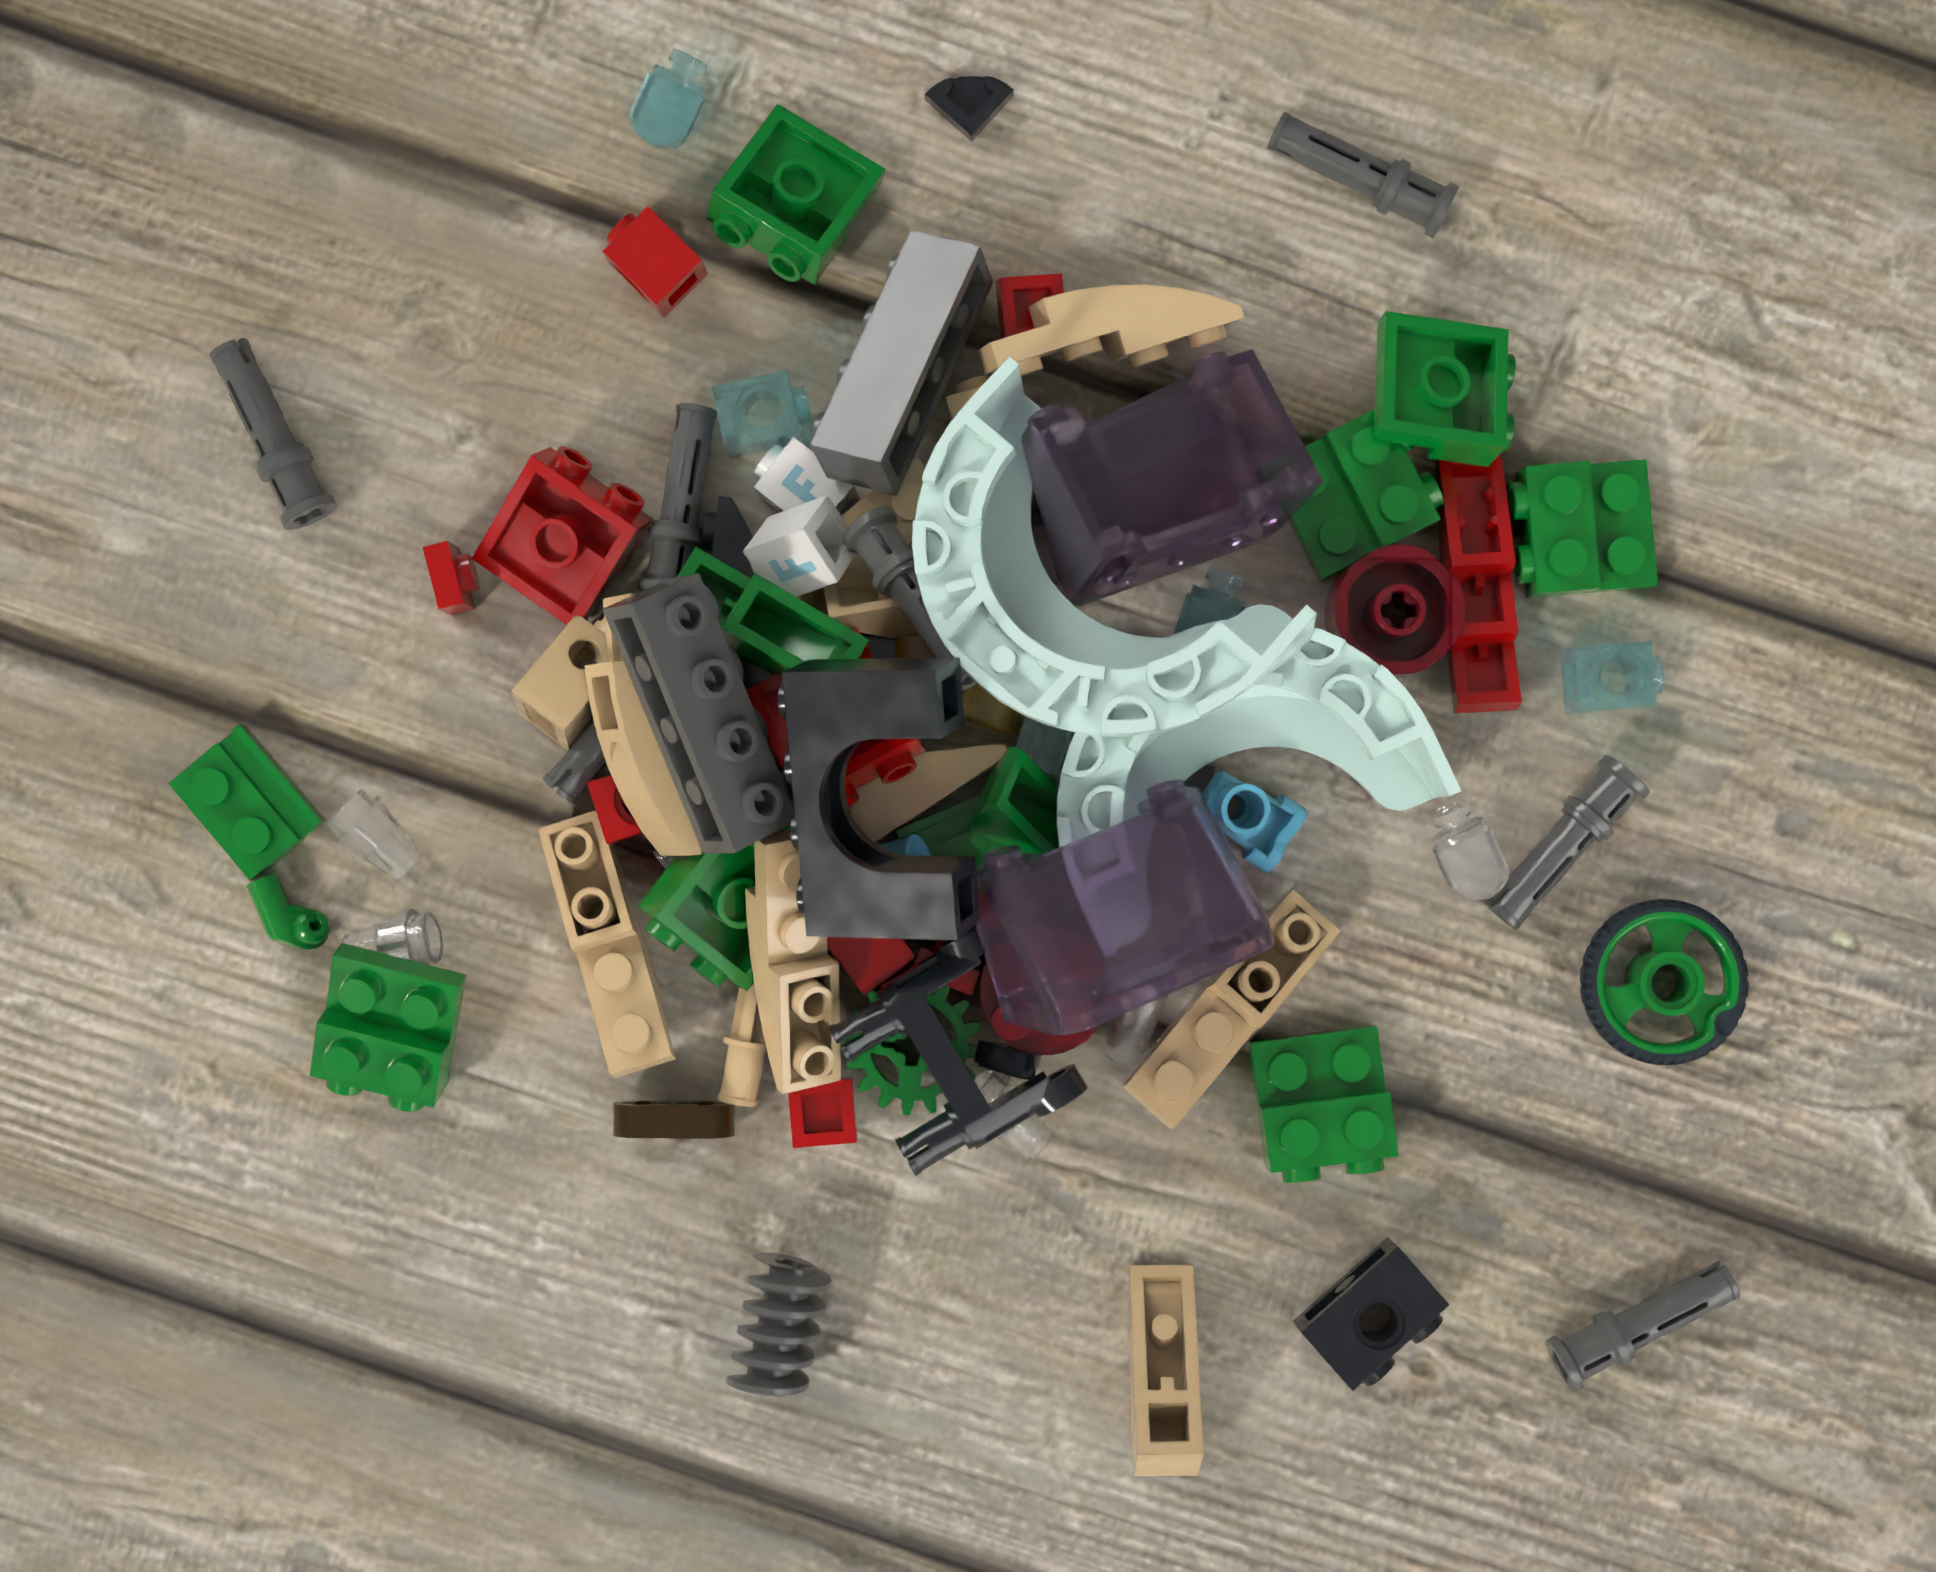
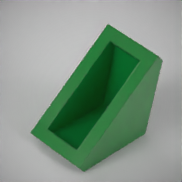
M1009 747L989 772L966 828L1045 865L1059 867L1062 860L1057 832V795L1059 788L1021 748Z

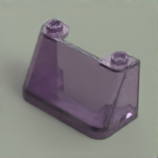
M1253 349L1227 356L1224 351L1208 355L1191 369L1193 377L1181 391L1085 422L1078 408L1064 409L1062 404H1052L1040 409L1027 420L1028 426L1021 437L1023 451L1056 576L1066 598L1074 606H1081L1259 543L1279 531L1323 482Z
M1181 779L1165 781L1153 785L1146 790L1148 798L1138 804V816L1042 855L1021 853L1020 846L1011 845L982 855L983 865L976 867L980 922L976 924V928L985 952L984 955L1005 1022L1052 1035H1066L1085 1031L1270 949L1275 944L1268 915L1200 789L1185 787L1184 780Z

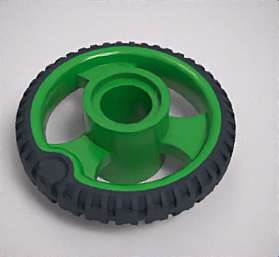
M1672 899L1643 901L1630 905L1612 915L1590 940L1580 969L1582 1003L1591 1024L1595 1027L1594 1029L1610 1046L1620 1053L1648 1064H1684L1704 1057L1709 1052L1717 1049L1737 1027L1738 1020L1742 1017L1746 1007V997H1748L1749 982L1747 981V976L1749 975L1747 963L1733 933L1724 923L1707 910L1691 903ZM1643 925L1650 934L1652 941L1651 949L1637 954L1629 962L1624 975V985L1614 987L1605 984V971L1614 948L1627 934ZM1693 930L1709 942L1718 956L1723 974L1722 994L1709 995L1704 993L1705 978L1701 967L1692 957L1682 953L1683 942ZM1667 964L1675 973L1676 986L1668 997L1659 999L1652 989V977L1658 968ZM1640 1009L1668 1016L1686 1014L1692 1023L1694 1035L1675 1042L1657 1043L1637 1037L1629 1032L1626 1027L1631 1016Z

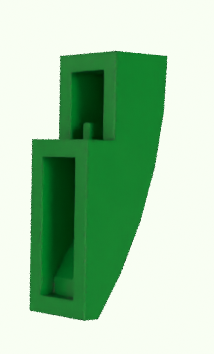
M695 547L677 576L682 577L699 573L703 585L709 588L716 599L719 610L717 619L728 646L735 651L737 656L777 675L782 676L783 671L807 660L859 659L869 642V639L760 575L754 573L752 578H749L698 547Z

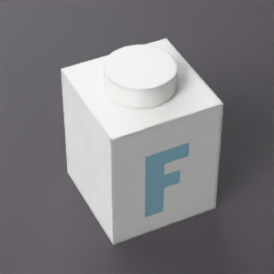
M795 437L791 439L785 448L775 444L762 458L754 471V474L760 478L754 486L757 494L779 512L828 495L841 514L857 494L855 485L827 478L814 452Z
M828 495L767 517L743 550V553L751 563L754 573L795 597L837 583L857 554L850 552L843 543V535L848 526Z

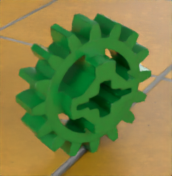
M944 985L936 990L935 993H931L925 998L929 1005L940 1010L951 1022L956 1037L948 1035L965 1064L967 1058H975L978 1046L968 1043V1036L980 1031L981 1025L979 1021H963L961 1015L969 1007V1001L964 998L952 1005L946 1000L950 987ZM876 989L868 993L871 1003L879 999ZM855 1008L852 1014L859 1011L860 1009ZM862 1031L857 1032L849 1038L845 1039L844 1042L847 1043L848 1041L862 1034ZM899 1032L885 1041L895 1042L896 1039H905L907 1035L902 1037ZM882 1042L855 1058V1061L852 1063L846 1062L848 1069L864 1068L866 1075L858 1085V1089L861 1092L869 1090L875 1085L881 1090L878 1100L879 1107L885 1108L892 1098L895 1097L901 1099L903 1115L910 1116L914 1101L923 1100L930 1114L937 1111L936 1096L943 1092L936 1081L921 1087L922 1073L928 1069L921 1055L918 1061L906 1060V1049L896 1047L894 1043ZM872 1053L887 1056L899 1070L898 1084L888 1079L879 1070ZM965 1064L971 1076L975 1080L976 1073Z

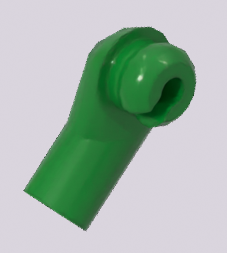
M277 873L247 884L248 891L269 938L302 950L316 949L322 946L328 939L331 925L326 914L320 910H312L289 903Z

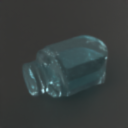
M673 48L668 59L673 63L671 70L655 64L653 71L648 72L630 111V123L635 132L653 147L664 150L678 148L687 140L705 102L703 97L706 89L693 81L695 76H703L708 65L676 48Z
M1209 566L1205 576L1206 579L1211 580L1209 587L1204 588L1192 585L1190 593L1187 592L1174 634L1195 626L1219 620H1228L1241 613L1245 609L1247 602L1232 597L1234 589L1241 590L1245 578Z

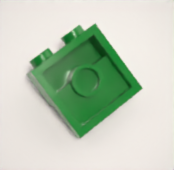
M777 103L712 190L706 220L713 223L714 233L726 245L741 249L748 244L768 256V265L779 277L791 282L798 281L802 277L815 285L846 242L851 225L882 183L886 169Z
M1385 311L1377 324L1374 440L1427 447L1428 459L1488 467L1503 451L1509 448L1514 434V416L1512 413L1507 412V393L1513 383L1516 368L1514 355L1508 354L1509 329Z
M1375 409L1327 432L1322 438L1267 464L1263 468L1319 581L1349 567L1375 549L1394 545L1440 520L1435 508L1443 505L1444 501L1437 482L1427 470L1420 474L1417 473L1407 451L1415 448V446L1374 440Z
M1647 459L1590 464V461L1532 465L1525 466L1515 473L1516 482L1509 483L1507 497L1510 517L1513 521L1519 520L1521 545H1517L1514 548L1516 560L1514 574L1518 584L1525 583L1526 598L1644 589L1658 586Z
M754 843L736 853H703L701 849V854L690 855L687 860L676 856L637 906L651 918L644 929L674 952L682 943L696 954V957L689 966L716 987L720 988L728 980L741 989L748 991L754 984L745 888L755 886Z
M341 943L333 954L326 1009L316 1024L309 1076L326 1080V1087L338 1095L352 1096L366 1090L388 1096V1103L393 1108L401 1111L414 1112L421 1110L425 1106L434 1108L450 1078L466 974Z
M1368 1025L1248 1041L1265 1168L1270 1173L1282 1172L1283 1182L1285 1183L1307 1182L1321 1178L1320 1167L1345 1163L1347 1174H1367L1384 1170L1383 1158L1399 1156L1391 1095L1385 1087L1377 1026Z

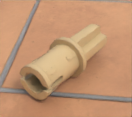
M753 984L748 991L739 987L731 1035H724L723 1043L729 1046L721 1090L717 1097V1100L745 1107L758 1106V1093L767 1051Z

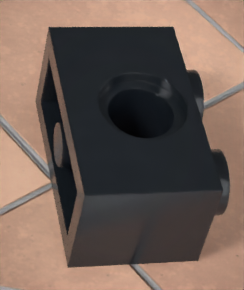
M1387 1237L1293 1322L1348 1387L1354 1391L1362 1383L1368 1387L1381 1380L1395 1364L1392 1356L1410 1340L1417 1344L1428 1338L1441 1325L1443 1317L1440 1313L1449 1306V1303L1403 1251ZM1374 1303L1388 1305L1390 1316L1384 1328L1372 1333L1364 1332L1360 1329V1316L1366 1307Z

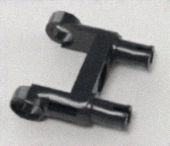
M989 918L980 921L958 940L946 941L938 947L939 952L880 986L882 989L876 992L879 999L839 1023L828 1027L837 1044L862 1031V1034L840 1046L849 1064L855 1061V1058L895 1034L900 1032L902 1037L909 1034L948 1100L943 1105L946 1110L945 1112L902 1138L898 1137L895 1139L904 1158L907 1157L908 1165L915 1176H918L922 1173L921 1171L964 1145H967L969 1150L974 1147L978 1149L1035 1114L1037 1117H1042L1060 1109L1076 1099L1088 1088L1075 1064H1071L1048 1076L1042 1071L1035 1075L1034 1078H1031V1080L1025 1081L988 1104L925 998L927 995L981 964L982 962L979 957L1001 943L1002 940ZM927 1145V1146L924 1147L923 1149H921V1150H919L918 1152L914 1153L913 1155L909 1156V1155L912 1154L913 1152H915V1151H917L918 1149L922 1148L923 1146Z

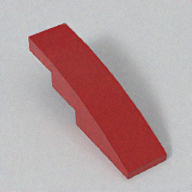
M1502 453L1488 467L1436 460V482L1444 501L1443 505L1437 507L1440 517L1438 521L1440 562L1451 574L1453 573L1461 585L1465 600V620L1461 634L1447 653L1453 712L1458 714L1518 710L1522 699L1514 641L1519 633L1511 576L1516 560Z

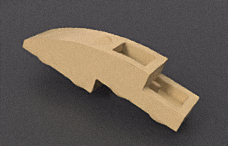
M1143 284L1109 285L1079 289L1046 297L1034 303L1028 309L1035 329L990 342L978 349L977 353L984 375L995 372L1010 356L1019 364L1021 376L1044 369L1040 358L1063 351L1066 362L1102 351L1103 348L1100 342L1102 338L1109 362L1130 357L1132 367L1135 368L1168 357L1169 352L1166 345L1188 338L1191 349H1195L1228 338L1225 326L1244 318V314L1239 304L1210 294L1177 287Z
M636 593L604 598L603 608ZM604 615L608 662L585 665L584 667L589 703L597 737L608 769L625 805L640 830L661 856L701 854V847Z
M596 810L538 828L569 945L578 958L610 1076L616 1079L675 1060V1052L661 1003L664 1001L647 944L613 844H606Z
M790 830L774 832L754 843L755 886L745 888L750 958L762 1031L777 1090L781 1094H786L841 1080L840 1043H836L828 1028L830 1025L840 1022L839 963L828 955L827 937L806 936L805 917L800 913L796 901L797 885L801 878L799 852L792 845Z
M1294 889L1290 890L1176 1016L1156 1040L1158 1043L1125 1081L1122 1087L1169 1129L1175 1128L1254 1031L1265 1025L1341 931Z

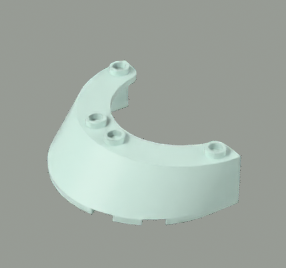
M1010 356L961 408L934 447L922 476L923 484L918 498L915 520H913V558L922 599L932 625L944 646L953 657H960V667L981 688L1020 714L1048 726L1075 733L1098 736H1132L1171 729L1207 716L1230 703L1292 658L1312 638L1317 613L1307 604L1294 619L1274 606L1259 604L1247 607L1237 616L1223 623L1219 620L1211 628L1204 631L1175 637H1147L1121 632L1105 626L1084 614L1063 596L1051 581L1042 565L1034 543L1031 525L1033 491L1043 460L1051 447L1053 431L1049 417L1024 394L1020 366Z
M1218 621L1195 626L1170 637L1204 631L1211 628ZM1314 627L1312 638L1292 658L1233 701L1207 716L1182 726L1148 734L1098 736L1074 733L1060 776L1057 795V832L1066 877L1098 954L1102 958L1115 953L1114 947L1131 940L1141 933L1147 923L1149 912L1145 893L1146 852L1158 815L1168 799L1189 776L1220 757L1246 749L1261 747L1287 748L1313 754L1345 771L1371 795L1377 804L1385 809L1395 811L1414 808L1433 798L1449 797L1460 792L1461 789L1424 713L1396 677L1382 664L1378 665L1366 654L1346 643L1345 639Z

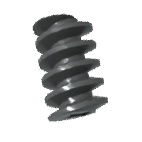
M757 1253L753 1257L769 1266V1272L766 1274L750 1275L748 1283L763 1291L764 1295L762 1299L743 1301L742 1307L759 1317L758 1323L740 1325L737 1328V1333L740 1336L753 1342L752 1349L734 1350L731 1356L734 1361L748 1367L747 1373L729 1375L726 1378L728 1386L737 1390L761 1396L782 1397L802 1393L809 1386V1378L801 1369L810 1367L815 1359L814 1351L806 1344L816 1341L821 1331L819 1325L810 1318L821 1316L826 1308L825 1301L815 1293L826 1291L831 1286L832 1280L830 1275L808 1261L778 1253Z

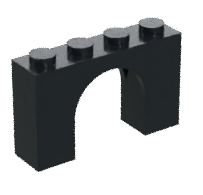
M960 657L807 660L783 671V681L778 691V707L781 716L786 719L789 747L784 758V772L788 783L793 788L795 813L791 820L790 836L793 847L799 852L801 878L797 885L796 901L800 913L805 917L806 936L958 940L980 922L975 856H911L894 853L879 846L861 830L853 818L846 798L845 778L850 758L858 745L864 740L941 739L965 725Z

